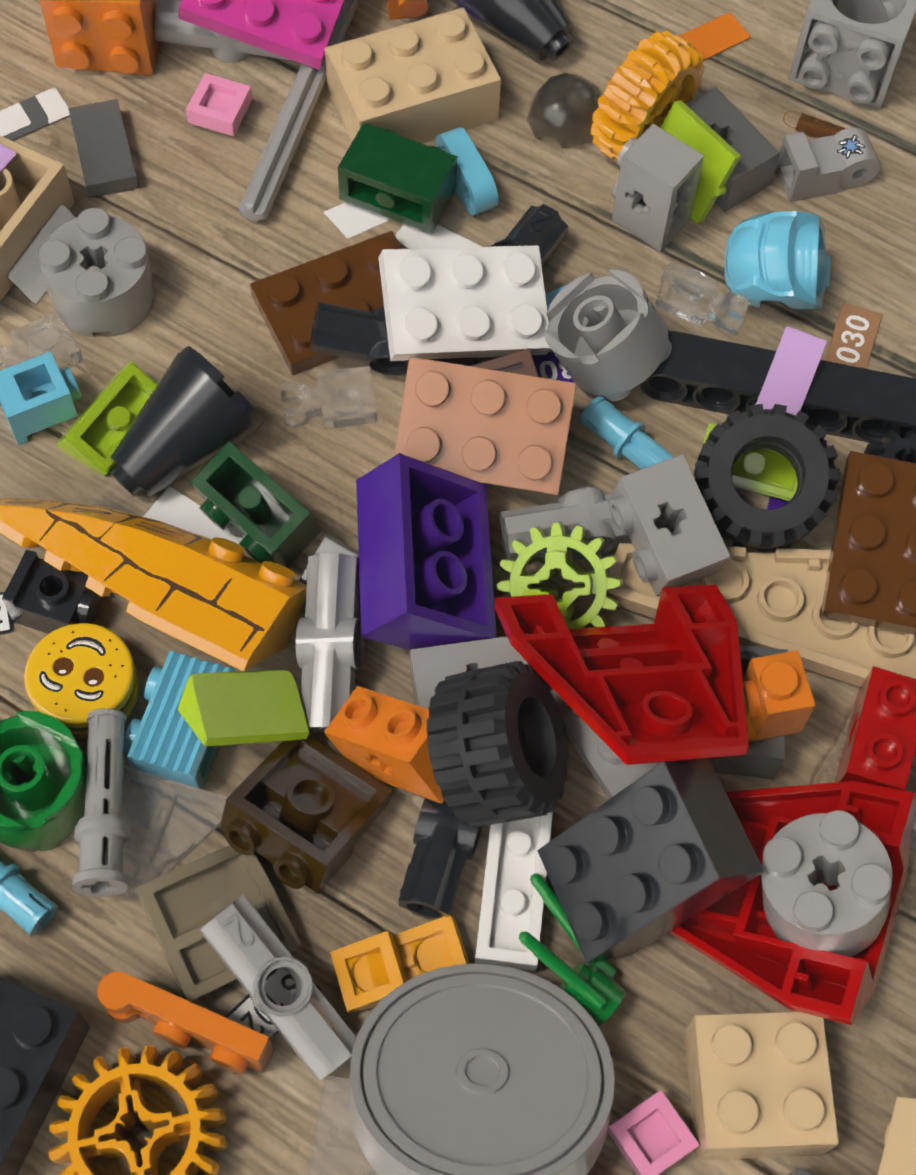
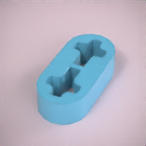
M459 127L437 135L435 146L457 156L455 191L468 213L474 216L498 207L499 199L494 179L465 129Z

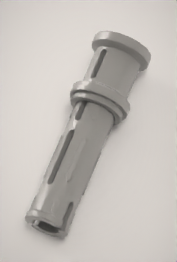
M97 709L91 711L87 716L88 744L85 814L74 828V840L80 843L79 873L72 877V890L78 894L90 897L117 896L125 893L129 886V877L123 873V847L130 840V826L121 817L124 774V725L126 723V715L114 709Z

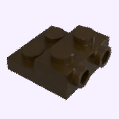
M308 735L307 739L282 741L226 798L220 828L224 830L225 838L229 845L238 853L251 855L257 852L272 862L277 877L285 885L293 889H300L305 885L318 894L352 855L355 843L387 807L393 790Z

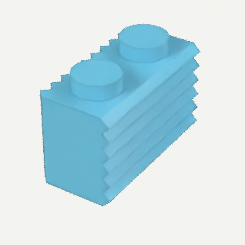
M169 651L163 668L155 666L147 679L144 698L149 703L142 720L134 718L130 722L124 737V752L128 753L127 759L134 774L201 793L219 746L205 747L177 709L190 675L195 673L236 672V670L231 667H223L219 663L213 664L208 660L202 661L197 657L191 658L186 654L180 655L176 651Z

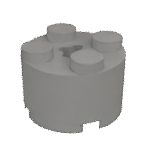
M89 208L82 211L77 218L59 226L39 248L40 267L54 312L61 323L71 331L89 337H94L93 332L110 331L111 336L121 335L141 324L152 310L154 278L146 243L139 231L127 221L110 216L100 208Z
M608 269L611 275L595 278L592 273L582 275L566 285L556 295L546 314L550 322L548 332L544 329V336L553 353L579 388L593 395L604 396L609 401H618L627 397L632 388L638 386L653 374L660 363L670 356L672 345L668 339V331L664 321L640 282L626 271Z
M836 810L796 819L783 827L767 843L764 848L762 867L765 872L761 873L763 906L767 921L780 940L795 943L808 949L828 951L849 957L863 951L876 940L889 911L892 867L885 847L871 830L859 823L853 815L845 811ZM823 883H826L829 886L836 885L837 889L829 891L827 886Z

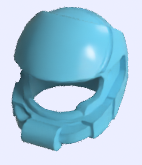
M800 211L768 212L745 219L734 228L726 246L725 279L728 290L740 301L761 308L762 301L783 302L788 307L797 310L822 308L824 292L830 288L831 256H828L826 253L825 227L819 215Z

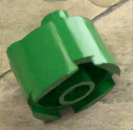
M36 711L16 712L17 716L0 721V843L16 849L52 850L63 839L74 832L78 821L84 817L87 761L76 739L62 722L50 715ZM22 780L25 781L22 785L18 786Z

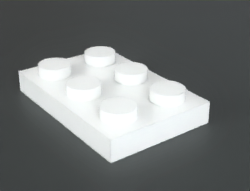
M539 245L383 249L378 259L390 361L409 360V357L421 359L499 357L530 348L532 355H546L551 350L544 336V329L548 332L549 319L546 315L547 304Z

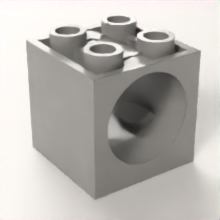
M811 0L788 80L852 100L856 103L881 109L916 15V0Z

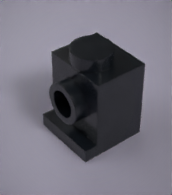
M26 549L2 600L14 623L49 634L66 625L77 623L92 624L100 608L101 596L85 586L89 576L84 572L60 571L45 562L44 559L39 558L36 552ZM52 591L59 592L57 595L51 596Z

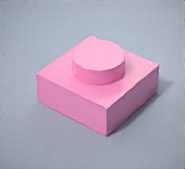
M205 73L186 108L188 123L234 136L252 102L251 86Z
M662 1090L614 1122L607 1130L637 1175H661L699 1146V1143Z

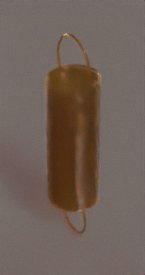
M802 112L798 113L801 116L796 127H791L795 128L797 132H804L805 135L814 138L832 136L846 129Z

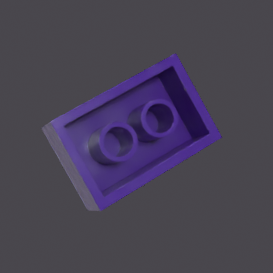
M401 453L357 479L362 637L407 650L496 638L486 485Z

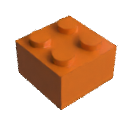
M39 0L56 67L153 75L160 42L155 40L154 36L157 0Z

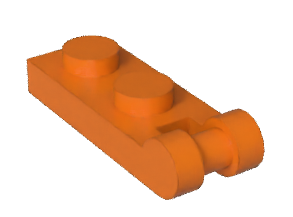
M111 972L99 982L97 988L98 999L110 1017L116 1022L128 1023L139 1017L154 1024L155 1026L151 1033L171 1045L186 1049L189 1041H192L212 1050L209 1059L231 1072L243 1075L248 1066L263 1073L274 1051L270 1037L127 973Z

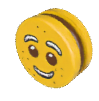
M77 623L66 625L46 635L29 655L24 673L25 688L36 712L50 715L62 722L75 739H88L87 716L91 711L97 709L119 710L126 715L127 719L133 711L139 695V676L129 648L113 631L96 624Z

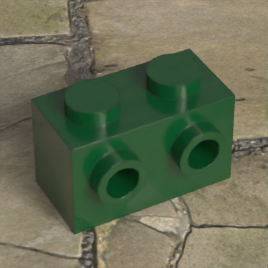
M367 123L362 124L338 165L340 200L431 234L456 190L457 156L447 153L439 147L428 146L400 136L392 130L381 129Z
M230 441L190 482L205 500L199 509L221 530L224 531L230 524L244 536L238 544L259 563L271 560L288 568L322 532L312 514Z

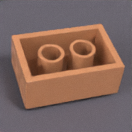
M409 357L394 456L401 453L481 483L558 495L576 383Z

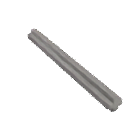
M359 0L345 1L329 46L343 42L358 7ZM325 57L320 70L304 64L300 66L239 206L240 215L249 219L251 223L260 224L263 219L268 217L326 82Z

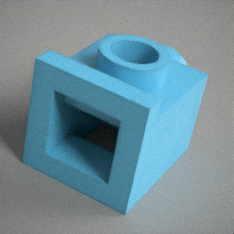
M51 351L0 370V405L18 445L29 442L28 435L78 416L73 401L82 398L79 387L70 368L59 370Z

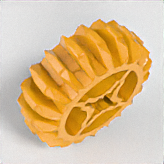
M667 30L662 33L657 31L650 35L649 39L645 38L640 41L637 49L628 52L624 63L621 66H617V71L613 78L606 82L608 86L604 94L598 98L599 107L593 113L592 120L594 123L591 125L590 132L593 136V143L601 149L600 151L617 162L622 148L631 138L639 139L652 124L658 127L662 126L675 101L681 100L687 104L695 99V93L701 87V77L704 74V56L690 42L679 35H673Z
M145 1046L141 1054L140 1064H135L132 1052L128 1047H121L117 1055L119 1067L111 1069L102 1056L96 1057L93 1063L94 1068L100 1075L91 1083L81 1073H77L72 1079L75 1086L83 1092L79 1099L75 1100L63 1095L58 1098L57 1105L70 1114L71 1117L69 1121L57 1120L51 1122L49 1132L56 1137L68 1139V1142L52 1148L49 1151V1158L52 1162L59 1164L72 1162L59 1175H96L90 1158L102 1155L107 1160L112 1158L127 1159L130 1172L133 1175H158V1159L167 1146L181 1142L182 1136L190 1134L185 1154L169 1175H196L198 1171L207 1175L219 1174L220 1166L218 1163L204 1155L206 1150L221 1151L226 1149L227 1139L225 1136L208 1132V1129L220 1126L226 1122V1113L222 1108L204 1109L218 1097V1091L214 1084L203 1085L195 1089L203 1076V1071L197 1064L187 1067L178 1075L182 1065V1057L176 1051H171L165 1057L160 1067H158L159 1058L155 1046ZM141 1085L158 1086L175 1093L185 1102L189 1113L173 1116L171 1112L153 1113L148 1111L147 1102L142 1096ZM121 1092L118 1095L119 1111L116 1118L109 1125L94 1130V1136L89 1137L92 1123L99 1110L109 1099ZM135 1112L148 1130L154 1131L152 1139L144 1137L148 1144L141 1149L142 1159L130 1143L124 1141L126 1133L133 1134L129 1128L137 1123Z

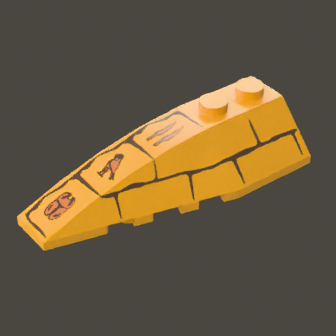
M0 498V533L22 547L35 548L42 546L46 549L44 561L60 571L84 572L89 576L85 586L102 597L110 596L111 592L121 595L129 600L126 612L138 620L243 672L287 648L304 605L307 585L294 579L295 573L291 569L269 561L259 563L245 556V549L228 539L215 537L211 540L162 521L111 508L58 500Z

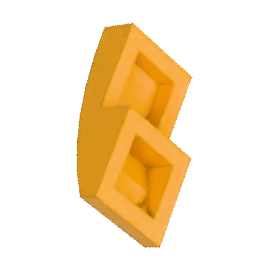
M449 914V917L444 916L395 935L385 931L330 952L345 1007L349 1013L376 1007L395 988L423 973L453 965L470 964L456 919L451 914Z

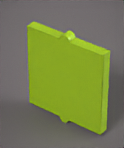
M679 100L673 103L660 128L704 155L690 217L696 224H699L705 220L718 196L726 193L725 184L742 156L685 103Z

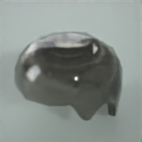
M563 73L550 77L535 93L530 103L527 121L534 136L538 140L551 137L557 140L563 149L569 148L572 145L590 143L593 140V136L590 134L591 125L594 123L592 120L593 113L599 107L598 98L603 95L600 88L588 79L576 74Z

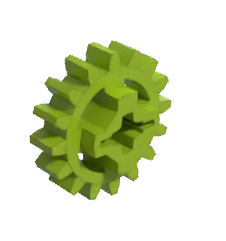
M553 522L551 536L547 537L544 531L539 526L530 529L532 544L529 545L520 539L514 540L511 545L519 556L516 560H501L500 566L510 572L511 575L510 579L497 583V590L510 592L511 597L553 594L569 629L588 628V623L595 627H605L608 624L605 616L600 611L602 608L616 610L620 602L608 594L609 589L623 584V578L609 576L608 568L613 566L618 561L616 555L602 558L599 554V550L605 542L604 538L598 537L587 543L584 541L585 526L577 525L571 535H565L563 523ZM547 547L545 564L537 573L524 574L533 556ZM570 548L583 554L591 563L594 571L585 572L572 560V550ZM557 569H561L564 579L585 583L564 592L562 598H558L557 589L548 588L547 585H536V583H541L555 576ZM596 594L593 604L588 611L581 617L573 620L574 603L580 596Z

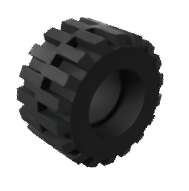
M763 404L751 405L746 412L740 413L737 410L728 415L726 421L721 425L717 424L710 432L706 442L703 443L693 476H695V481L721 537L726 536L733 540L732 545L755 547V551H768L774 547L784 548L790 546L795 541L803 539L826 517L828 509L834 504L837 496L835 486L840 481V468H835L834 460L838 455L834 445L828 447L824 441L827 435L825 430L820 425L814 429L806 422L810 416L800 410L795 416L786 412L787 406L775 404L772 409H763ZM753 449H770L780 453L791 463L797 476V490L793 498L786 505L773 510L759 509L746 503L738 495L732 482V470L735 462L743 453Z
M513 661L453 674L445 677L444 681L438 683L435 687V696L431 697L429 703L427 746L436 783L439 785L442 797L448 807L453 808L455 816L462 822L467 821L469 826L479 827L546 816L548 813L554 812L558 807V800H562L565 791V780H567L568 770L567 743L558 706L545 680L538 676L537 672L529 664L524 665L522 661Z

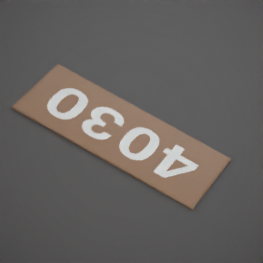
M842 302L825 361L867 369L882 314Z

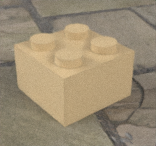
M802 1012L694 1015L685 1029L684 1035L693 1135L699 1143V1146L695 1149L696 1160L823 1156L839 1144L823 1018Z

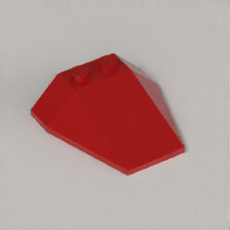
M716 584L662 587L654 624L579 629L568 628L553 594L496 597L494 607L510 645L625 765L746 755L749 743L737 619Z
M858 781L726 792L761 865L764 848L767 843L792 821L804 816L825 814L836 810L845 811L853 815L859 823L866 826L878 837L885 847L891 862L892 887L886 921L876 940L863 951L850 957L828 951L808 949L795 943L780 940L771 929L764 912L762 877L760 874L672 929L669 933L786 1008L853 1025L876 991L906 883L916 801L915 793ZM823 883L827 886L829 891L837 889L836 885L829 886L828 884Z

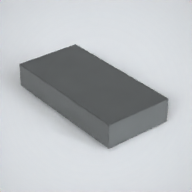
M118 99L68 108L88 196L93 197L138 188Z

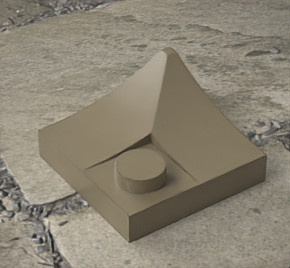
M229 845L135 888L180 991L187 1001L191 1002L237 979L199 930L242 895L246 897L289 953L302 947L255 853L243 855Z

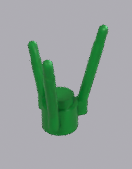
M532 874L530 877L531 884L581 952L558 897L549 888L540 874ZM523 931L520 933L519 941L563 979L559 988L563 989L586 1009L598 1027L614 1013L625 995V990L612 979L617 971L606 960L590 962V967L584 962H580L572 969L529 932Z

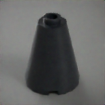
M450 0L459 8L464 7L468 14L538 61H543L548 57L552 61L558 59L573 43L570 35L573 32L574 25L560 0Z
M190 346L177 353L110 457L117 465L110 474L133 497L140 490L151 497L211 460L229 441L236 445L254 434L263 424L262 419L239 391L235 393L222 380L225 376Z

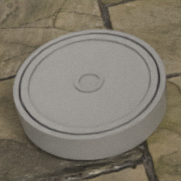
M462 964L443 967L423 973L395 988L376 1005L364 1021L357 1035L350 1062L351 1122L363 1154L379 1175H586L596 1162L607 1135L614 1096L615 1077L613 1061L604 1035L594 1019L572 996L553 983L520 969L501 965Z

